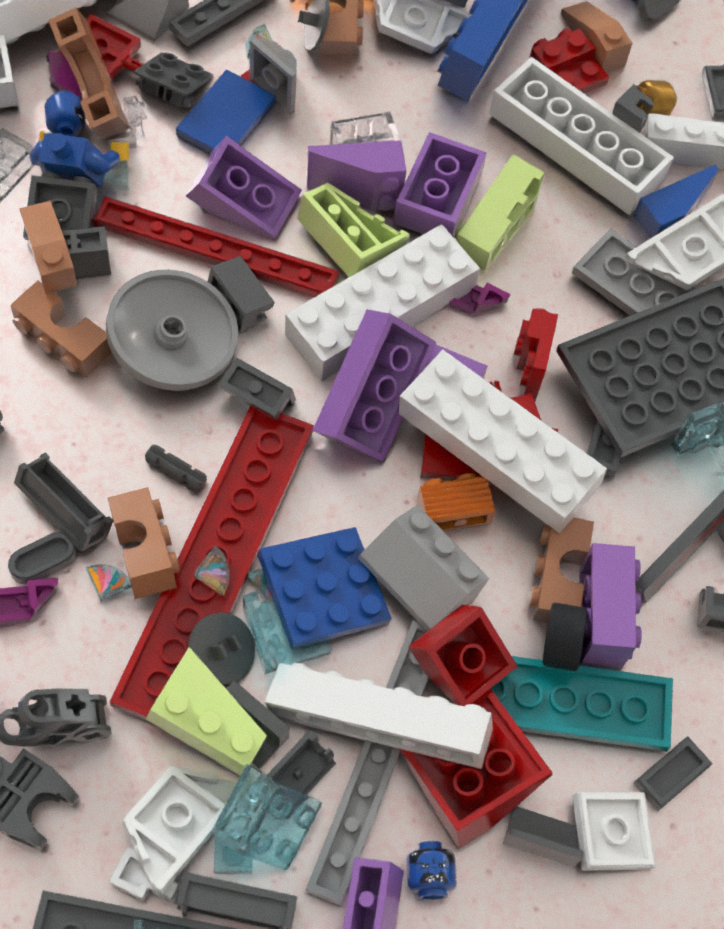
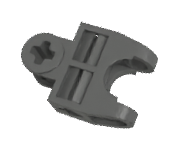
M55 688L32 690L20 699L18 707L7 709L0 714V741L10 746L57 747L66 740L92 742L107 738L112 732L111 727L106 724L104 706L107 705L106 696L99 694L89 695V689ZM29 700L37 701L34 704L28 705ZM5 718L17 721L20 727V732L17 736L11 735L5 730Z
M23 748L12 764L0 756V832L12 840L42 850L48 840L34 828V824L31 821L34 808L45 800H54L58 803L62 800L73 806L78 800L79 795L53 767Z

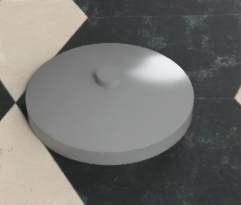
M154 270L135 276L117 291L110 303L106 318V337L115 359L130 375L145 384L159 389L181 391L204 386L223 373L229 365L237 346L238 324L234 311L227 299L209 282L183 271Z

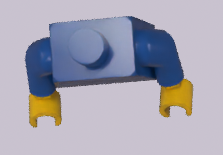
M40 130L38 143L30 153V161L34 165L40 166L42 173H54L61 176L60 179L73 180L74 176L91 179V183H95L97 188H102L105 173L120 161L129 160V142H110V150L103 154L86 138L62 135L60 133H45L44 130Z

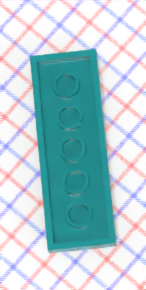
M512 656L518 667L490 688L523 732L666 752L671 748L673 678L579 665L577 671L544 666L543 660Z

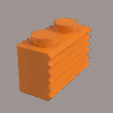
M466 473L453 481L443 482V479L435 478L419 486L417 495L419 507L443 531L492 523L495 507L489 483L483 476L476 477L474 473Z

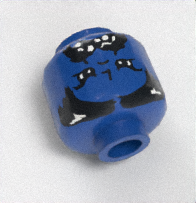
M59 91L46 100L44 106L47 129L51 133L75 136L84 130L86 120L80 103L82 101L81 98L69 91Z
M425 841L419 843L418 850L408 854L406 859L407 883L409 889L418 894V899L440 900L448 898V892L455 889L457 885L454 853L442 848L441 842Z

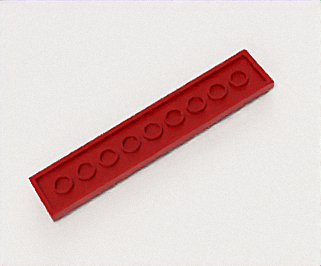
M250 406L177 560L180 572L174 574L177 588L161 592L109 701L112 707L146 720L152 706L186 653L189 637L194 626L207 615L219 612L232 613L257 558L258 551L262 547L312 436L314 425L282 413L275 420ZM215 557H219L221 559L214 564L218 563V566L220 564L225 565L224 568L218 569L222 573L225 572L227 576H220L222 581H226L227 586L218 583L221 586L220 588H223V594L197 577L211 558L215 560Z

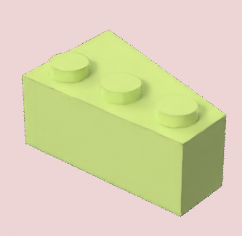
M514 154L482 200L476 205L467 222H462L454 235V238L457 239V242L478 267L485 271L535 210L545 173Z
M325 183L303 194L297 219L348 277L353 276L407 244L409 233L402 229L399 232L384 223L385 218L378 214L372 216L359 207L360 203L333 185Z
M190 647L182 657L146 718L149 722L240 776L249 768L267 737Z

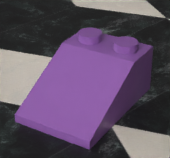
M226 136L210 153L186 197L212 215L274 240L302 189Z
M401 140L308 146L306 177L308 190H313L325 183H329L358 201L360 207L369 210L381 209L385 211L396 207V201L405 184L406 165Z

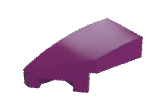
M50 50L46 56L50 70V86H55L60 91H69L79 96L82 100L78 82L67 59Z
M486 283L484 288L476 285L470 293L459 299L454 298L450 300L448 306L472 315L507 303L511 294Z
M58 578L27 580L26 586L0 588V627L30 622L57 588Z

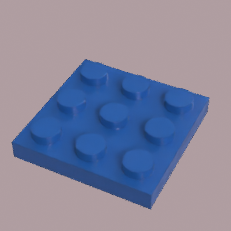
M356 527L259 549L257 556L291 649L388 625L391 621V615L376 577L358 559L365 549Z

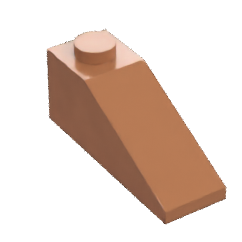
M587 1L562 8L561 14L571 30L575 31L581 28L595 46L594 57L606 73L626 66L633 43L617 20Z
M51 200L19 208L45 294L77 286L72 260Z

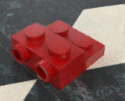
M570 28L564 29L558 34L557 38L550 41L546 38L539 39L531 48L530 57H533L584 94L607 85L609 80L608 74L594 57L595 46L581 28L572 31Z
M533 308L529 321L523 319L513 354L519 356L516 369L523 370L520 385L525 386L524 394L532 393L534 401H536L547 369L558 314L550 313L542 308Z

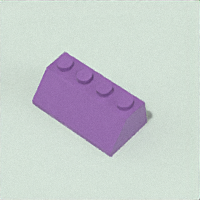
M367 309L312 431L337 444L383 463L403 419V416L399 414L400 395L425 369L436 341L390 313Z

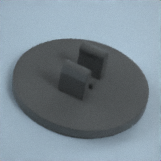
M311 0L308 11L300 10L298 22L305 24L304 44L308 50H316L323 40L329 20L330 0Z
M219 612L205 616L194 626L189 637L188 648L192 649L222 685L231 684L234 680L237 682L242 679L253 664L255 644L252 633L248 626L233 614Z

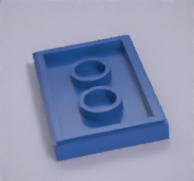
M226 69L176 127V135L209 153L226 136L241 145L276 103V95Z

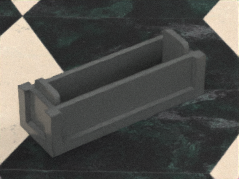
M46 452L41 454L39 459L29 464L25 462L20 464L14 484L80 552L107 538L113 519L110 516L106 517L49 460L50 456Z
M183 872L176 904L178 905L177 909L182 910V916L187 918L189 911L268 929H291L298 896Z

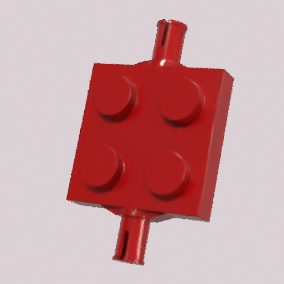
M92 14L86 19L111 81L122 70L128 69L134 72L143 65V63L132 59L141 48L140 38ZM61 50L57 52L58 54L64 56Z

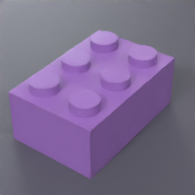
M429 132L396 201L393 223L421 234H425L442 224L454 238L482 176L487 152Z
M592 543L579 569V583L585 584L581 607L587 609L579 662L581 666L621 671L628 659H632L635 649L641 645V627L636 626V614H639L641 608V594L636 592L635 581H638L640 577L641 563L640 560L635 559L634 546Z

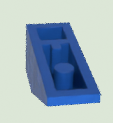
M716 165L640 198L634 217L650 239L693 213L712 186L719 170Z

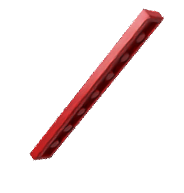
M106 196L93 219L94 227H105L106 231L212 265L241 256L257 279L311 297H316L334 287L340 275L338 270Z

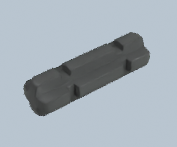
M151 445L145 454L147 463L154 467L160 466L162 472L181 483L186 482V486L194 491H200L207 481L205 473L198 469L192 470L190 464L171 453H164L165 449L158 445Z

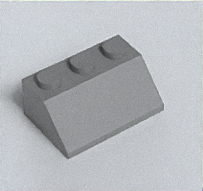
M418 505L396 518L358 557L426 631H429L459 606L473 603L490 579Z

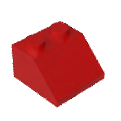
M459 606L408 646L426 676L456 705L464 707L472 704L518 667L484 610L478 606Z

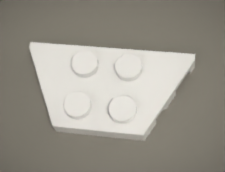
M373 0L378 32L429 54H433L450 42L452 37L458 36L457 31L464 17L469 18V16H472L468 12L440 0Z
M724 194L628 252L626 260L685 290H689L724 268Z
M171 765L123 818L122 826L157 896L160 897L250 791L251 782L246 779H240L239 783L217 779L218 774L204 771L196 773L189 768Z

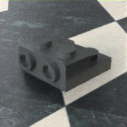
M48 172L42 173L41 176L31 175L27 206L51 200L62 231L91 228V222L95 217L98 188L95 183H91V179L74 176L73 180L60 179L61 176ZM24 227L23 238L25 240H28V236Z

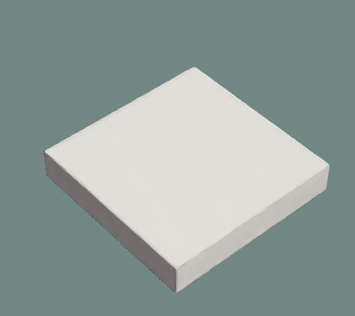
M577 792L572 795L579 850L584 851L581 860L582 870H650L656 867L645 792Z

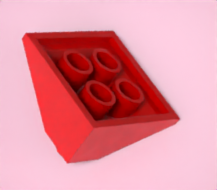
M491 689L472 703L484 708L492 716L493 730L482 769L399 749L439 820L458 848L463 847L494 827L552 776L551 769Z

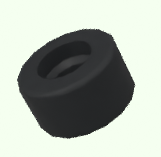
M553 603L551 605L542 661L544 666L571 671L578 670L587 618V609L585 607Z

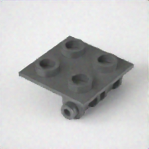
M163 52L133 72V74L138 76L136 85L139 86L141 91L157 98L163 96L164 101L168 102L170 100L171 104L182 109L192 106L194 97L190 96V94L214 75L205 71L200 65L186 63L179 60L174 54Z

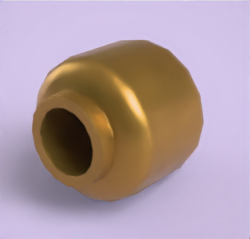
M646 80L638 85V90L651 98L654 103L652 109L646 108L641 103L637 104L638 108L642 109L647 115L651 113L669 116L677 103V95L669 82L665 80Z

